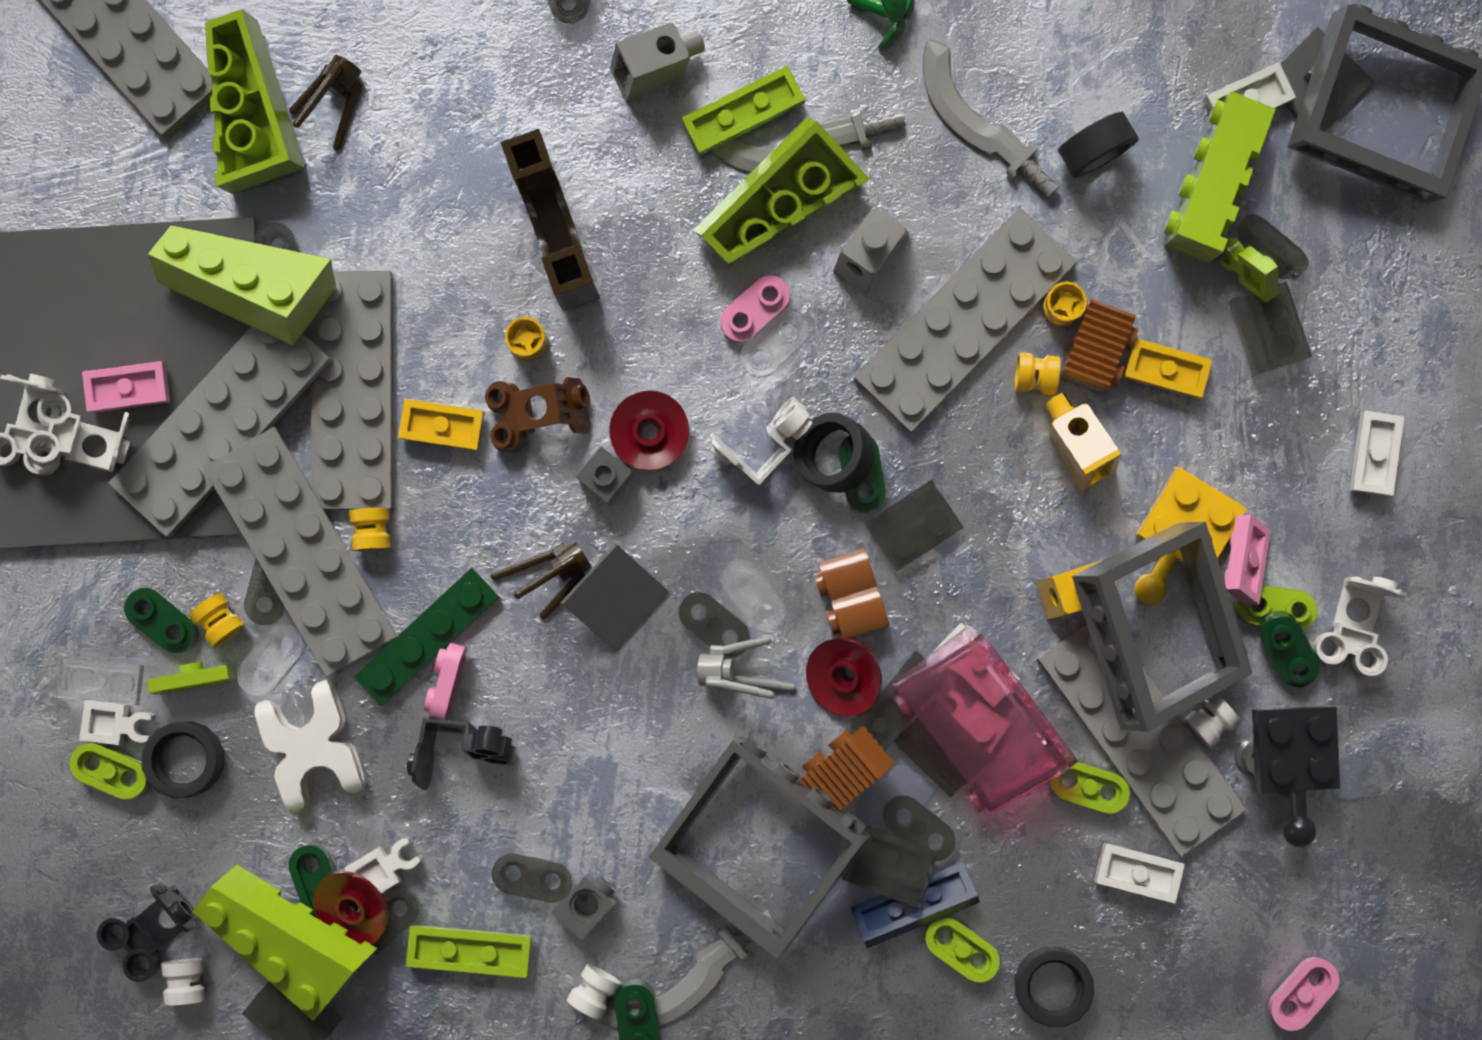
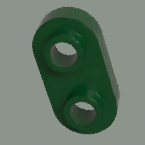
M850 435L842 441L839 448L841 470L848 464L852 456L853 441ZM873 438L872 442L875 449L873 466L867 477L857 487L845 491V498L849 506L861 513H869L880 507L886 492L879 448ZM861 485H869L873 490V496L869 499H862L858 494V488Z
M139 588L127 597L124 604L126 618L161 648L172 653H182L190 650L196 644L199 637L198 626H195L185 611L161 592L151 588ZM146 600L150 605V610L146 615H141L138 606L142 601ZM174 625H177L181 630V635L177 640L171 639L169 635L170 628Z
M1274 611L1266 615L1260 622L1259 636L1281 679L1292 687H1304L1311 684L1319 674L1320 665L1297 619L1286 611ZM1280 631L1288 632V636L1283 640L1275 639L1276 634ZM1296 665H1306L1304 671L1300 673L1293 672V668Z
M307 844L293 852L288 866L300 902L313 909L311 915L317 918L313 904L315 889L322 879L336 872L331 856L325 848L317 844ZM308 857H314L318 861V868L314 872L306 867Z
M631 979L624 982L619 987L615 997L619 1040H635L637 1038L661 1040L657 1000L653 987L640 979ZM637 999L642 1003V1007L632 1009L629 1007L628 1001Z

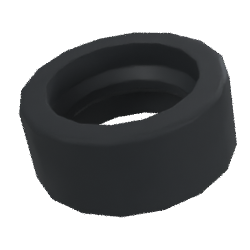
M1121 111L1108 115L1079 131L1059 147L1058 152L1073 178H1077L1091 173L1116 159L1134 146L1139 138L1125 113Z
M824 413L812 418L810 428L798 440H795L793 457L796 469L806 481L827 492L843 493L857 487L867 477L873 466L875 449L871 436L862 425L840 413ZM842 430L852 438V456L848 464L839 473L824 475L816 468V450L820 442L828 434Z
M194 721L172 722L158 728L146 741L142 752V770L148 783L158 793L171 798H189L209 790L219 779L224 766V749L218 736L207 726ZM177 736L195 738L202 744L206 752V766L203 773L190 783H177L170 780L160 766V754L163 747L169 740Z
M1058 946L1042 947L1029 953L1019 964L1014 977L1015 995L1021 1008L1035 1022L1047 1027H1066L1079 1021L1089 1010L1094 997V980L1087 965L1072 951ZM1047 963L1066 965L1074 972L1077 979L1078 991L1075 999L1068 1007L1061 1010L1050 1011L1040 1007L1030 993V981L1034 972L1040 966Z

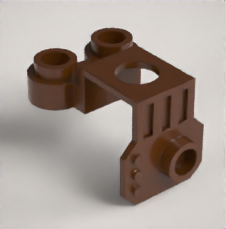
M566 377L563 384L552 383L519 390L512 382L496 381L486 390L485 401L488 407L496 413H502L503 420L493 427L490 435L494 447L501 452L514 453L520 451L526 443L527 434L535 432L536 428L566 424L569 425L573 433L586 434L590 429L588 412L590 395L580 378ZM499 390L502 393V400L500 403L497 402V395ZM541 396L546 402L547 409L544 416L536 420L533 419L531 398ZM504 430H506L508 433V438L505 443L503 442Z

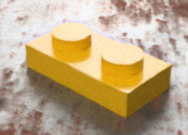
M1136 338L1129 352L1122 378L1200 400L1204 394L1213 359Z
M404 398L398 438L479 451L485 412L483 410Z

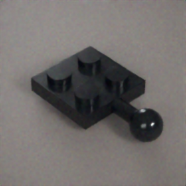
M1311 706L1252 709L1255 791L1259 793L1289 792L1290 817L1283 825V836L1294 847H1306L1313 842L1316 836L1315 824L1307 817L1306 791L1340 789L1337 707Z

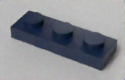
M961 862L853 906L851 910L868 949L976 905L980 901L966 867Z

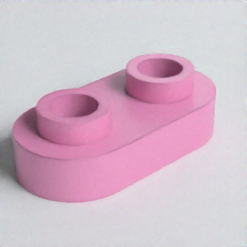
M773 275L763 276L735 299L721 316V328L726 338L739 344L750 342L781 315L788 307L790 301V291L785 281ZM771 288L777 292L778 296L774 301H766L763 298L762 294L766 289ZM736 316H746L748 324L744 328H737L733 324V319Z
M450 643L447 650H439L434 667V672L440 673L436 689L430 687L424 704V711L430 712L429 719L449 720L466 659L467 647Z
M1310 957L1303 960L1271 996L1268 1003V1012L1272 1021L1288 1031L1304 1028L1332 997L1339 986V974L1334 965L1319 957ZM1319 970L1321 974L1320 981L1317 984H1311L1309 982L1310 973ZM1287 1001H1293V1012L1284 1015L1282 1012L1283 1004Z

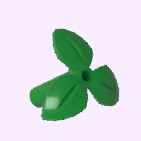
M847 0V2L889 20L890 30L878 45L879 49H884L894 43L905 31V19L911 18L915 0Z

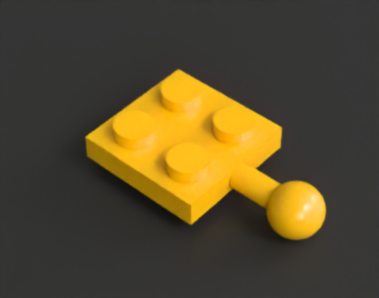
M1178 466L1174 469L1135 536L1145 540L1177 523L1206 522L1218 558L1234 532L1236 516L1244 515L1247 508ZM1180 548L1159 558L1152 572L1141 576L1136 581L1134 593L1139 602L1144 605L1153 606L1159 604L1165 598L1167 592L1165 580L1175 563L1178 562L1185 566Z

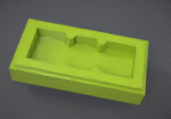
M196 662L178 666V674L147 679L149 693L157 695L233 682L238 679L236 665H222L204 669L203 662Z

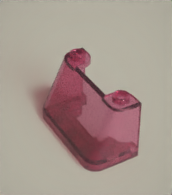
M966 626L891 684L898 693L893 700L907 718L914 714L922 722L966 780L970 790L965 795L979 813L984 809L990 814L995 813L1063 774L1078 763L1074 754L997 651L980 632L970 626Z

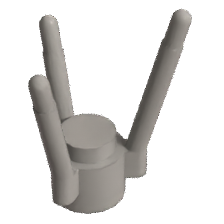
M769 636L725 646L711 645L710 654H700L697 678L700 686L722 688L768 699L774 698V692L761 688L794 691L796 689L793 683L735 675L734 659H727L726 654L770 644L771 638Z

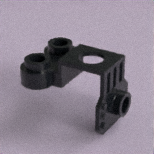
M423 718L419 742L415 747V752L411 751L408 757L407 773L412 777V782L421 790L428 789L434 764L433 750L436 732L464 734L461 750L471 759H478L492 764L512 765L515 747L512 746V738L502 736L503 730L498 727L482 725L477 730L470 722Z
M162 883L153 885L150 891L156 901L141 914L130 920L122 916H114L103 921L98 927L97 939L103 948L116 951L124 947L128 952L123 960V971L126 977L134 982H143L153 977L159 969V957L156 952L166 946L182 931L187 933L196 927L195 920L198 917L192 912L194 907L176 885L169 888ZM161 907L174 921L175 927L166 928L160 924L158 911ZM115 925L123 928L124 936L122 939H118L113 935V927ZM140 956H145L149 960L150 966L148 970L140 968L138 964Z

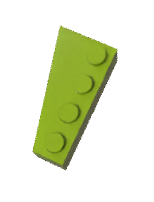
M240 9L205 22L208 74L211 76L212 82L210 109L214 113L215 136H212L213 152L217 156L218 172H215L216 187L235 194L304 169L305 166L258 20Z
M1232 91L1224 98V101L1216 100L1207 121L1213 124L1208 138L1201 137L1192 158L1197 160L1198 164L1193 175L1186 174L1178 192V196L1183 197L1178 212L1174 210L1170 212L1165 223L1163 233L1168 234V238L1164 246L1207 263L1223 253L1228 239L1221 237V234L1226 235L1231 224L1235 222L1240 207L1235 205L1234 201L1236 197L1240 198L1249 184L1253 173V168L1249 167L1251 160L1255 161L1260 154L1276 110L1275 108Z
M806 118L693 231L720 259L729 264L773 238V235L790 225H795L806 218V215L823 205L830 204L840 198V195L855 186H860L870 180V178L816 120Z
M172 225L148 253L157 283L293 346L337 288L332 262L329 258Z
M236 865L213 884L192 911L313 1021L342 992L377 949L366 941L359 944L347 937L348 930L338 924L333 923L329 926L311 915L313 909L303 903L292 904L281 897V890L239 865Z

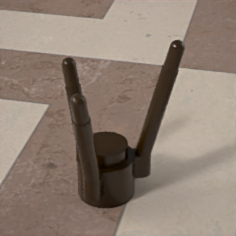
M334 55L330 63L324 66L319 76L290 107L289 112L296 114L305 105L294 120L293 126L299 128L327 91L339 97H342L344 92H347L348 96L333 144V148L339 150L346 134L356 97L363 87L357 81L362 71L346 58Z
M575 541L567 547L562 542L552 550L496 571L490 575V578L497 580L555 558L550 562L553 566L551 569L514 593V597L520 599L557 575L560 576L563 582L571 578L540 612V618L545 619L584 578V572L592 568V566Z

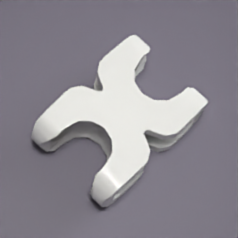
M328 679L318 682L313 687L311 694L314 714L311 721L302 728L289 724L280 706L273 701L265 700L259 702L254 710L264 746L272 752L286 754V758L276 766L274 777L286 809L294 815L302 813L308 808L311 801L308 779L312 771L319 766H325L333 770L342 788L349 793L357 794L362 792L367 785L358 749L351 742L336 740V736L346 726L347 716L335 685Z

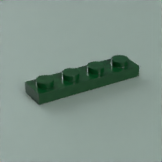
M471 567L360 670L354 678L380 706H384L437 657L440 649H445L449 646L450 643L491 607L500 596Z

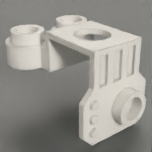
M9 374L7 376L1 375L0 379L25 387L16 424L7 423L5 433H0V465L10 466L19 460L21 454H24V464L29 471L39 475L52 474L60 465V455L54 463L45 467L33 464L26 455V442L30 435L37 431H48L49 428L42 423L34 422L29 416V408L33 402L40 400L46 394L59 393L65 396L66 393L53 387L55 380L30 374L27 381ZM51 407L49 418H59L61 414L60 409ZM9 443L12 447V452L8 457H3L1 455V447ZM44 444L38 445L34 449L38 456L45 452L49 454L51 452L50 448Z
M59 393L46 394L38 402L37 417L44 426L49 428L48 431H37L30 435L26 442V455L33 464L38 466L50 465L56 461L59 455L65 456L66 460L113 472L116 462L124 464L130 441L123 439L125 429L127 430L129 423V413L125 412L120 431L116 432L80 422L81 416L71 413L70 402L65 396ZM50 407H56L60 409L62 414L57 419H51L46 415V410ZM91 435L102 437L107 445L106 452L100 457H89L82 449V443L85 438ZM44 444L50 448L51 452L45 457H40L35 453L34 449L38 445Z
M795 397L789 399L776 413L773 421L766 427L768 434L781 447L757 473L713 433L710 435L711 443L714 445L711 450L725 464L729 465L731 463L733 466L736 465L760 485L792 450L790 444L785 439L792 436L795 440H798L810 428L812 421L809 419V413L803 404Z
M1357 576L1345 578L1332 624L1334 631L1320 634L1313 643V651L1318 661L1324 664H1338L1349 654L1352 655V666L1359 674L1364 676L1381 674L1387 667L1388 656L1386 651L1376 644L1379 634L1373 633L1383 596L1403 598L1406 597L1407 593L1397 590V582L1374 576L1372 582ZM1355 598L1363 599L1369 606V615L1361 622H1355L1347 615V605ZM1326 641H1331L1335 647L1334 653L1330 656L1325 655L1322 651V646ZM1366 652L1373 656V664L1368 668L1361 663V657Z

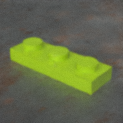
M786 65L681 119L699 156L805 104L806 99L789 66Z
M412 924L409 928L406 967L527 978L529 976L532 935Z

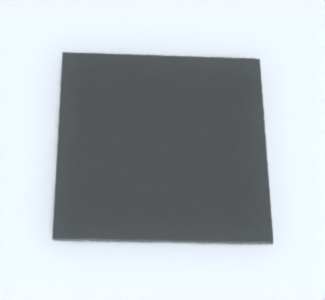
M255 217L0 232V377L1 375L7 376L9 374L28 381L30 374L54 379L53 387L66 393L65 397L70 402L71 413L80 415V422L119 432L124 414L127 412L129 413V423L127 430L125 429L123 439L130 441L124 464L116 462L113 472L66 460L65 456L60 455L59 467L49 475H39L29 471L24 464V454H21L19 460L10 466L0 465V549L242 534L216 489L177 532L169 538L163 535L109 482L251 328L250 325L157 283L148 253L171 225L256 243ZM158 361L166 363L170 403L96 413L86 411L83 371ZM0 379V433H5L7 423L16 424L25 387ZM37 400L31 404L29 416L34 422L41 423L37 417V405L39 402ZM51 407L46 410L48 417L51 415ZM91 435L84 439L82 449L89 457L96 458L106 452L107 445L102 437ZM6 443L1 447V455L8 457L12 452V447L9 443ZM45 452L40 457H45L49 455V453Z

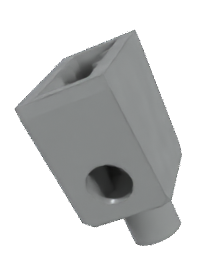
M668 23L616 42L610 70L626 103L682 77L685 74L690 57L705 51L704 41L697 29L679 35L675 25Z
M874 206L841 251L833 272L865 294L909 234L908 230ZM850 263L856 265L862 272L856 270Z

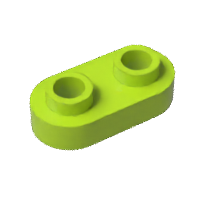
M1262 585L1260 599L1263 601L1264 606L1260 612H1255L1251 605L1245 606L1236 598L1234 600L1236 615L1241 621L1250 625L1259 626L1262 619L1274 611H1286L1292 614L1291 608L1296 602L1300 603L1304 610L1301 617H1295L1302 630L1311 626L1317 617L1318 609L1314 598L1301 590Z
M101 743L82 744L70 756V771L78 781L117 798L132 799L139 797L149 787V783L142 770V761ZM92 755L97 756L100 761L99 767L96 770L91 769L88 763ZM128 771H132L136 775V782L133 786L128 785L125 781V775Z
M1074 760L1058 762L1049 774L1050 789L1057 797L1103 813L1112 814L1121 811L1127 805L1130 798V789L1124 778L1115 773ZM1071 772L1074 774L1076 781L1072 787L1066 788L1062 784V777L1065 773ZM1105 785H1111L1114 789V795L1109 800H1104L1100 794L1101 788Z
M950 916L927 925L925 930L926 945L939 959L974 982H986L996 975L1000 966V958L996 949L985 939ZM942 929H948L952 932V938L948 943H941L937 939V935ZM975 953L985 955V962L980 967H975L971 964V957Z

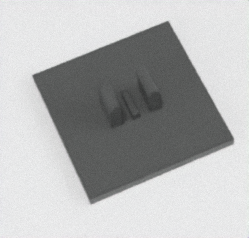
M1318 26L1281 63V67L1296 96L1294 101L1287 103L1285 106L1296 116H1298L1325 35ZM1344 53L1319 130L1324 132L1374 82L1346 53Z
M615 543L561 601V604L611 648L616 650L669 591Z

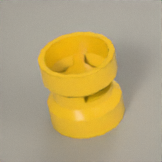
M1065 281L1056 284L1043 300L1042 310L1044 317L1054 326H1070L1078 320L1086 309V293L1074 282Z
M519 317L507 326L505 342L509 350L518 359L526 362L535 361L546 352L548 336L537 320L530 317Z
M1019 352L1015 371V392L1028 393L1030 390H1039L1042 395L1055 396L1060 376V356L1047 355L1042 359L1035 358L1032 353Z
M363 508L349 511V520L354 526L355 534L351 538V551H376L392 548L391 536L387 533L386 526L390 521L389 508ZM374 526H376V528L365 529V527H374Z
M222 592L203 601L188 615L195 626H201L206 632L205 639L211 648L225 643L245 627V623L240 616L232 614L229 610V601Z

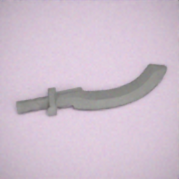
M932 39L928 40L923 55L924 82L929 98L939 115L958 135L973 146L989 154L997 152L1010 165L1006 174L1012 180L1016 178V172L1020 169L1049 198L1059 186L1030 159L1038 149L1032 143L1026 147L1004 124L999 127L995 126L972 110L963 101L953 83L950 72V47Z
M859 109L849 111L851 118L820 124L839 146L859 141L862 149L872 147L871 141L867 140L866 135L906 126L903 111L862 121ZM735 138L711 150V152L730 166L751 173L776 147L756 146Z
M768 910L763 912V914H765L772 921L777 923L772 914ZM727 925L720 929L718 933L721 938L695 956L697 963L689 973L669 991L656 997L660 1026L682 1017L706 998L724 975L722 968L734 958L739 956L744 962L753 956L752 952L746 951L744 947L752 939L741 930L734 935ZM608 999L606 1002L607 1010L602 1019L597 1021L604 1025L618 1028L615 1000ZM640 1001L628 1002L629 1007L632 1009L642 1007Z

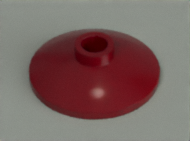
M640 391L628 396L616 407L610 420L609 435L615 452L625 463L640 470H658L675 462L685 450L689 439V423L685 411L671 396L659 391ZM654 425L658 430L656 437L646 439L642 434L644 427Z
M843 637L831 638L818 645L809 656L806 666L807 684L813 697L826 710L841 716H855L868 710L877 701L882 689L881 669L872 652L860 642ZM845 667L852 671L854 678L846 675Z
M337 871L327 875L317 885L313 904L319 920L329 926L333 923L338 924L348 930L347 937L359 944H362L364 941L373 944L384 934L388 925L387 905L380 891L365 877L353 872Z

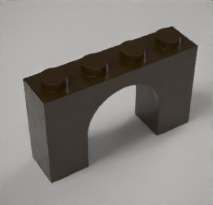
M540 129L500 142L513 180L521 194L543 255L541 259L552 291L561 309L566 311L600 299Z

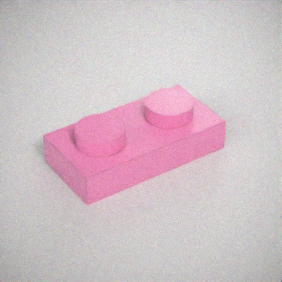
M163 361L82 372L87 412L96 413L170 403L166 363Z
M1251 514L1236 516L1234 532L1230 539L1231 553L1229 565L1224 576L1227 592L1245 606L1260 604L1271 530Z

